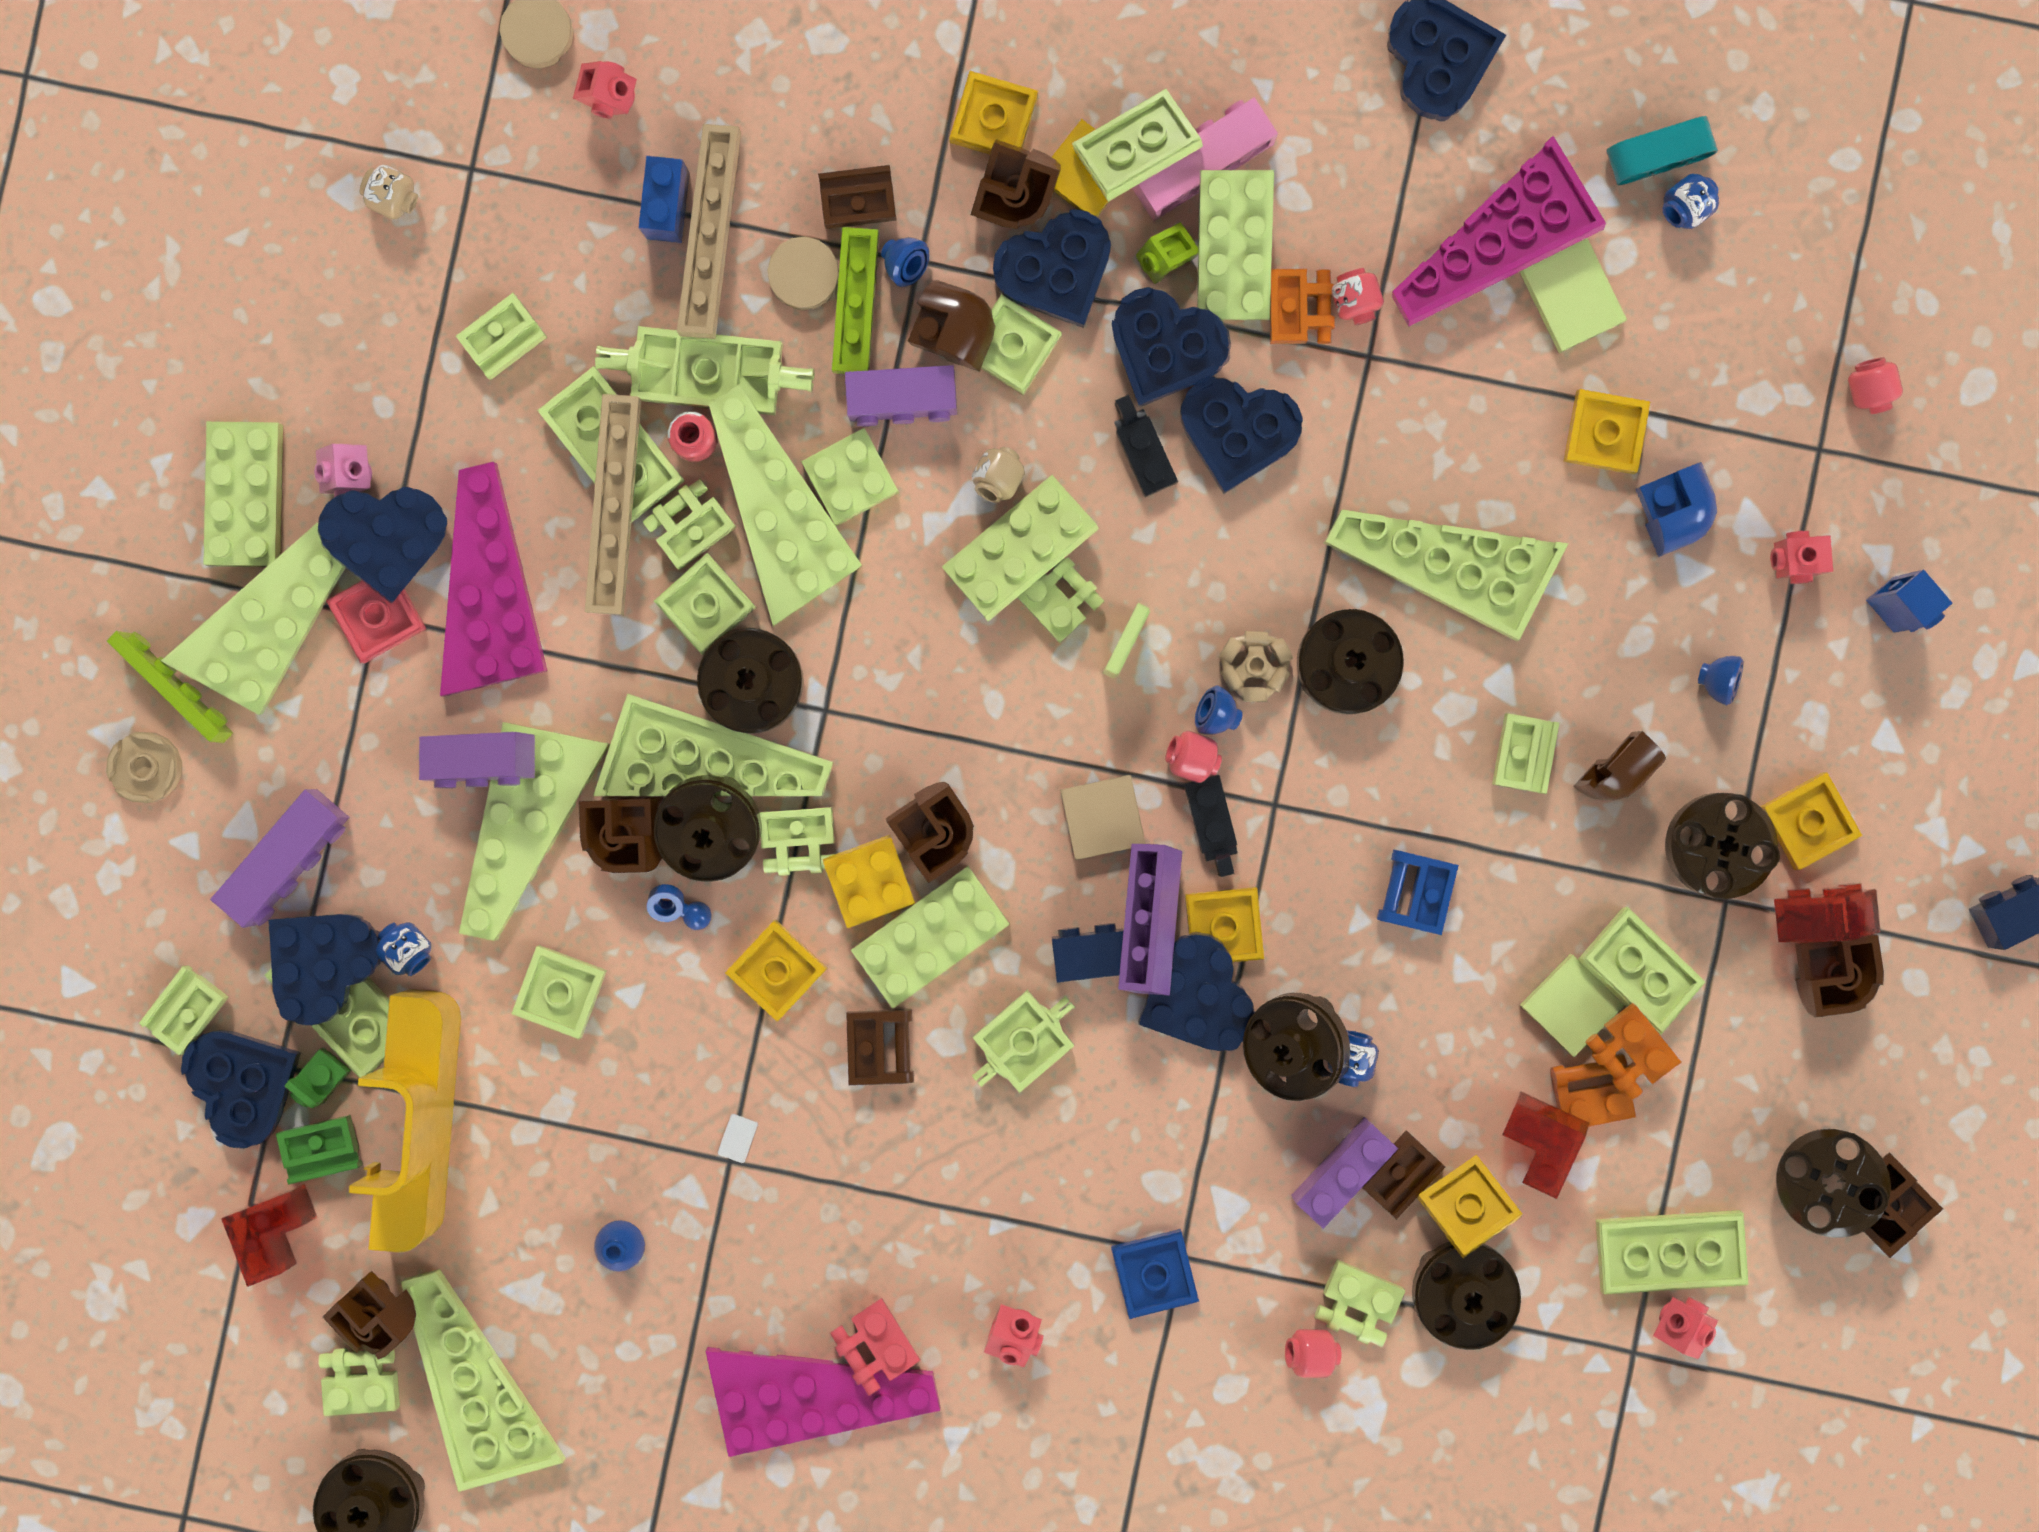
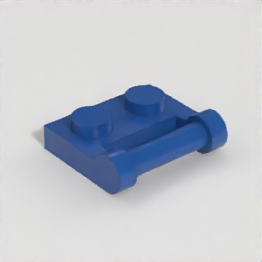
M1393 849L1391 860L1394 861L1383 910L1379 909L1377 920L1442 935L1459 865ZM1408 864L1418 866L1407 915L1397 913Z

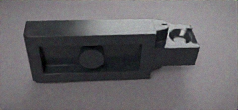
M1129 394L1115 400L1116 403L1114 404L1121 418L1114 422L1117 429L1116 435L1144 497L1146 498L1177 484V477L1149 416L1147 417L1145 410L1142 409L1136 412Z
M1220 775L1208 777L1201 783L1193 781L1185 783L1184 788L1201 853H1204L1206 862L1215 861L1219 877L1235 874L1230 855L1238 854L1236 847L1238 844Z

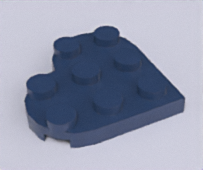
M1447 0L1405 1L1392 17L1387 41L1388 50L1406 66L1401 78L1402 88L1400 96L1402 100L1420 116L1436 119L1437 121L1448 120L1452 115L1458 113L1469 101L1504 41L1506 34Z
M1073 209L1069 210L1068 213L1058 215L1053 220L1050 219L1041 233L1024 231L1023 234L1014 235L1009 240L1003 241L995 253L993 273L996 288L1016 304L1084 328L1109 261L1111 241L1109 240L1108 231L1104 228L1102 221L1088 211Z
M1150 287L1134 290L1120 301L1121 305L1116 310L1115 318L1112 320L1113 337L1139 406H1145L1205 381L1218 373L1229 362L1231 349L1229 330L1222 319L1210 310L1198 307L1181 309L1177 301L1169 294Z
M1210 377L1205 381L1195 384L1187 392L1180 407L1181 423L1185 434L1223 494L1286 456L1297 445L1302 433V414L1298 404L1288 394H1282L1276 390H1265V388L1247 393L1239 383L1231 382L1225 378Z
M402 487L399 490L391 491L381 500L367 493L351 490L337 495L325 505L318 518L317 532L322 547L333 559L388 602L393 603L439 548L445 537L447 517L443 513L442 507L432 496L418 489Z
M352 914L268 920L273 994L281 1017L297 1024L310 1026L333 1019L340 1012L342 1006L347 1003L350 986L366 981L374 973L376 967L381 964L382 961L376 954V947L380 941L378 938L380 932L375 930L370 922L362 919L363 917L360 915Z
M1193 932L1178 938L1174 942L1170 996L1148 994L1138 1025L1209 1050L1233 1051L1237 1049L1243 1042L1245 1028L1255 1011L1252 999L1246 993L1243 986L1232 980L1234 969L1232 958L1224 944L1212 935L1200 932Z
M217 1030L203 1034L196 1041L189 1044L182 1057L181 1073L182 1075L185 1074L188 1085L194 1090L191 1093L206 1102L205 1119H209L211 1129L217 1135L215 1137L217 1141L231 1148L245 1149L261 1144L269 1139L281 1120L290 1091L285 1087V1084L289 1079L294 1078L301 1052L226 1030Z

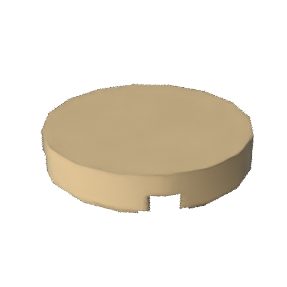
M556 0L513 1L503 13L499 29L502 43L512 58L525 67L537 69L553 66L559 62V58L570 49L574 33L569 15Z
M806 236L791 238L780 244L770 257L767 268L769 284L777 299L787 306L801 311L816 309L827 303L833 296L838 286L839 266L831 249L820 240Z
M135 732L113 745L107 757L106 773L109 781H112L113 786L116 788L114 790L121 797L131 802L153 803L166 798L176 789L182 776V760L178 749L168 738L157 733Z

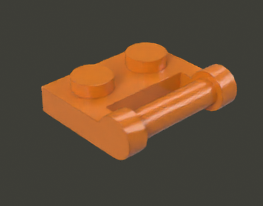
M1623 1053L1615 1054V1057L1624 1068L1627 1067L1625 1055ZM1597 1062L1568 1068H1564L1563 1065L1551 1067V1078L1562 1130L1570 1131L1636 1118L1633 1099H1630L1624 1090H1618L1613 1082L1568 1091V1082L1610 1074L1604 1065H1598Z

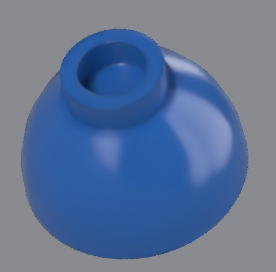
M911 237L901 238L897 241L893 239L887 241L882 248L881 256L885 259L884 265L890 279L899 287H907L918 281L929 263L928 245L917 238Z
M1725 656L1718 658L1711 664L1703 663L1698 676V684L1704 685L1708 694L1717 702L1726 706L1731 704L1738 691L1743 673L1744 661L1742 657Z
M1218 685L1211 687L1204 693L1195 713L1197 731L1209 735L1219 734L1227 729L1235 730L1242 720V711L1237 709L1231 694Z
M622 1220L610 1222L602 1227L594 1242V1252L599 1263L605 1268L616 1272L626 1271L634 1267L641 1260L645 1250V1241L641 1231L634 1224Z

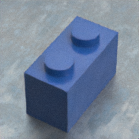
M646 156L638 227L646 239L682 243L690 175L683 159Z
M1924 569L1892 577L1866 600L1893 633L1907 630L1914 632L1923 627L1926 630L1930 629L1944 619L1943 611L1953 604Z

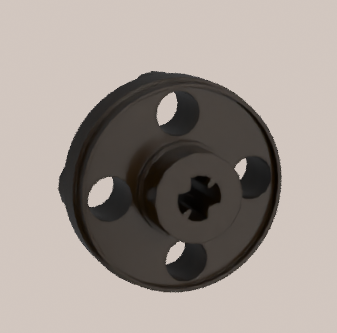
M1358 609L1335 611L1319 619L1305 633L1297 653V672L1303 691L1319 706L1339 714H1359L1373 710L1383 704L1396 690L1404 667L1402 646L1394 630L1380 617ZM1333 622L1338 626L1339 637L1336 641H1330L1324 637L1322 633L1324 623ZM1377 633L1385 635L1389 641V647L1385 653H1380L1373 647L1372 639ZM1355 655L1358 662L1348 668L1345 660ZM1315 671H1320L1327 676L1328 685L1323 691H1318L1311 685V676ZM1365 683L1373 684L1376 687L1377 697L1372 703L1366 702L1361 696V688Z
M754 628L738 629L717 639L702 657L697 674L699 697L709 715L722 726L742 733H762L781 726L797 708L804 685L802 667L793 649L778 636L768 631ZM736 641L740 648L739 655L734 660L727 661L723 656V648L728 642ZM779 652H786L790 658L789 666L783 671H776L772 666V659ZM747 673L753 676L756 675L752 680L754 685L752 688L743 686L747 681L745 677ZM718 691H725L729 697V703L725 709L717 711L712 705L713 695ZM774 701L778 705L779 714L775 720L765 721L762 717L761 709L765 703Z
M701 775L678 783L664 797L654 821L655 843L663 860L678 874L701 882L723 880L744 868L755 854L762 831L760 813L754 800L741 787L738 781L728 776ZM718 791L727 792L731 796L732 802H720L716 798L715 793ZM677 806L682 810L683 817H673L667 811V807ZM736 838L744 839L748 843L749 848L744 850L738 849L734 846L732 840ZM687 853L691 857L701 860V862L698 864L690 863L686 860L684 854Z
M1710 793L1699 796L1685 804L1675 814L1667 829L1665 852L1671 870L1687 888L1706 897L1732 899L1746 895L1758 888L1767 879L1780 860L1777 835L1771 819L1758 804L1741 794ZM1730 801H1733L1737 807V814L1732 820L1725 813V808ZM1687 826L1691 829L1692 834L1689 838V844L1685 846L1681 842L1680 833ZM1718 842H1720V849L1717 848ZM1756 846H1759L1763 852V858L1758 864H1755L1751 858L1752 851ZM1714 871L1718 876V884L1713 890H1710L1707 887L1706 879Z
M1285 993L1264 1003L1250 1018L1243 1036V1053L1252 1076L1265 1090L1285 1100L1303 1101L1324 1094L1333 1088L1346 1074L1349 1068L1350 1042L1346 1028L1329 1000L1321 996L1314 997L1305 993ZM1308 1009L1315 1013L1317 1023L1310 1019ZM1263 1020L1269 1023L1271 1033L1265 1029ZM1323 1060L1330 1063L1333 1073L1324 1067ZM1279 1076L1286 1077V1082L1283 1081Z
M1821 1129L1804 1134L1785 1150L1776 1171L1777 1193L1784 1209L1797 1224L1817 1235L1832 1238L1857 1235L1873 1226L1888 1207L1891 1182L1887 1166L1877 1150L1855 1133L1838 1129ZM1848 1139L1854 1142L1857 1146L1856 1157L1851 1160L1841 1158L1836 1151L1838 1141ZM1798 1157L1804 1160L1807 1171L1803 1177L1796 1178L1788 1174L1785 1164L1789 1158ZM1835 1174L1840 1178L1837 1183L1841 1182L1842 1187L1841 1190L1835 1189L1829 1193L1824 1189L1827 1184L1822 1185L1823 1177L1829 1178ZM1873 1189L1878 1193L1880 1204L1875 1210L1865 1209L1860 1204L1859 1194L1862 1190ZM1814 1206L1824 1208L1829 1214V1222L1823 1228L1814 1227L1808 1221V1211Z
M1447 1242L1434 1250L1426 1252L1420 1259L1419 1267L1413 1279L1412 1299L1417 1316L1436 1339L1455 1348L1476 1350L1495 1344L1512 1329L1520 1311L1521 1291L1513 1268L1497 1250L1482 1244L1462 1258L1452 1243ZM1491 1259L1497 1260L1495 1271L1490 1274H1483L1482 1268L1484 1263ZM1446 1263V1271L1441 1277H1431V1269L1434 1265ZM1470 1293L1471 1297L1466 1300L1464 1297ZM1500 1311V1320L1494 1325H1487L1486 1321L1491 1318L1493 1312ZM1443 1314L1450 1315V1321L1444 1328L1434 1327L1437 1317Z
M358 1449L340 1460L322 1479L313 1502L315 1528L317 1532H415L424 1511V1480L407 1462L395 1454L375 1449ZM352 1464L361 1468L363 1471L362 1477L354 1474L351 1467ZM401 1486L407 1489L410 1498L402 1497L397 1487ZM330 1511L336 1512L337 1522L331 1518Z

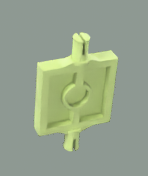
M1027 989L973 1036L975 1042L984 1051L988 1063L972 1075L974 1080H978L977 1083L983 1087L986 1082L998 1073L1008 1079L1019 1093L1074 1047V1043L1063 1032L1059 1022L1062 1017L1075 1008L1072 1002L1067 1004L1069 999L1064 996L1049 1010L1047 1007L1039 1004Z

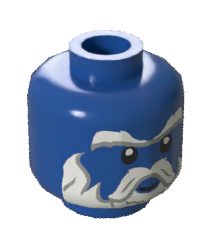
M1689 174L1665 193L1662 209L1667 221L1676 228L1681 227L1684 229H1693L1700 225L1718 209L1719 189L1717 184L1711 178L1700 174Z
M395 922L391 923L378 935L380 941L376 947V954L395 975L407 974L408 976H413L421 971L431 960L429 955L431 952V942L413 923L406 922L399 925Z
M1346 1030L1350 1042L1349 1068L1338 1083L1358 1087L1359 1082L1369 1081L1373 1078L1379 1049L1372 1042L1373 1038L1361 1032ZM1328 1062V1069L1331 1073H1333L1332 1067Z

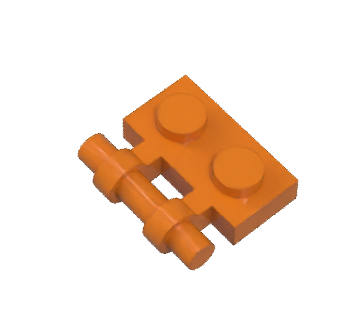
M1271 269L1270 344H1306L1308 341V329L1317 330L1318 344L1332 343L1331 330L1335 329V317L1331 316L1332 287L1334 286L1331 283V270H1317L1316 283H1307V269ZM1307 297L1317 298V315H1307Z
M1634 1003L1604 1024L1612 1035L1610 1039L1603 1042L1598 1034H1593L1585 1041L1593 1051V1059L1598 1065L1605 1066L1614 1077L1612 1079L1614 1085L1618 1090H1624L1630 1099L1639 1097L1643 1092L1636 1083V1079L1640 1075L1644 1074L1653 1085L1682 1063ZM1622 1048L1633 1061L1625 1068L1615 1057L1616 1052Z

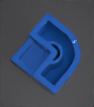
M1702 462L1635 489L1649 521L1645 526L1658 557L1696 542L1707 534L1714 523L1717 514L1716 496Z

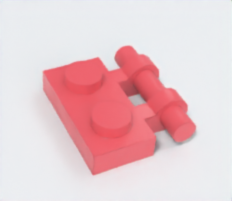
M883 1298L851 1318L858 1330L851 1337L848 1336L842 1325L830 1332V1335L837 1344L834 1347L840 1357L842 1355L845 1357L855 1373L852 1375L857 1385L861 1384L868 1396L881 1388L873 1376L881 1369L889 1381L921 1361ZM863 1341L866 1342L876 1360L866 1365L856 1348Z

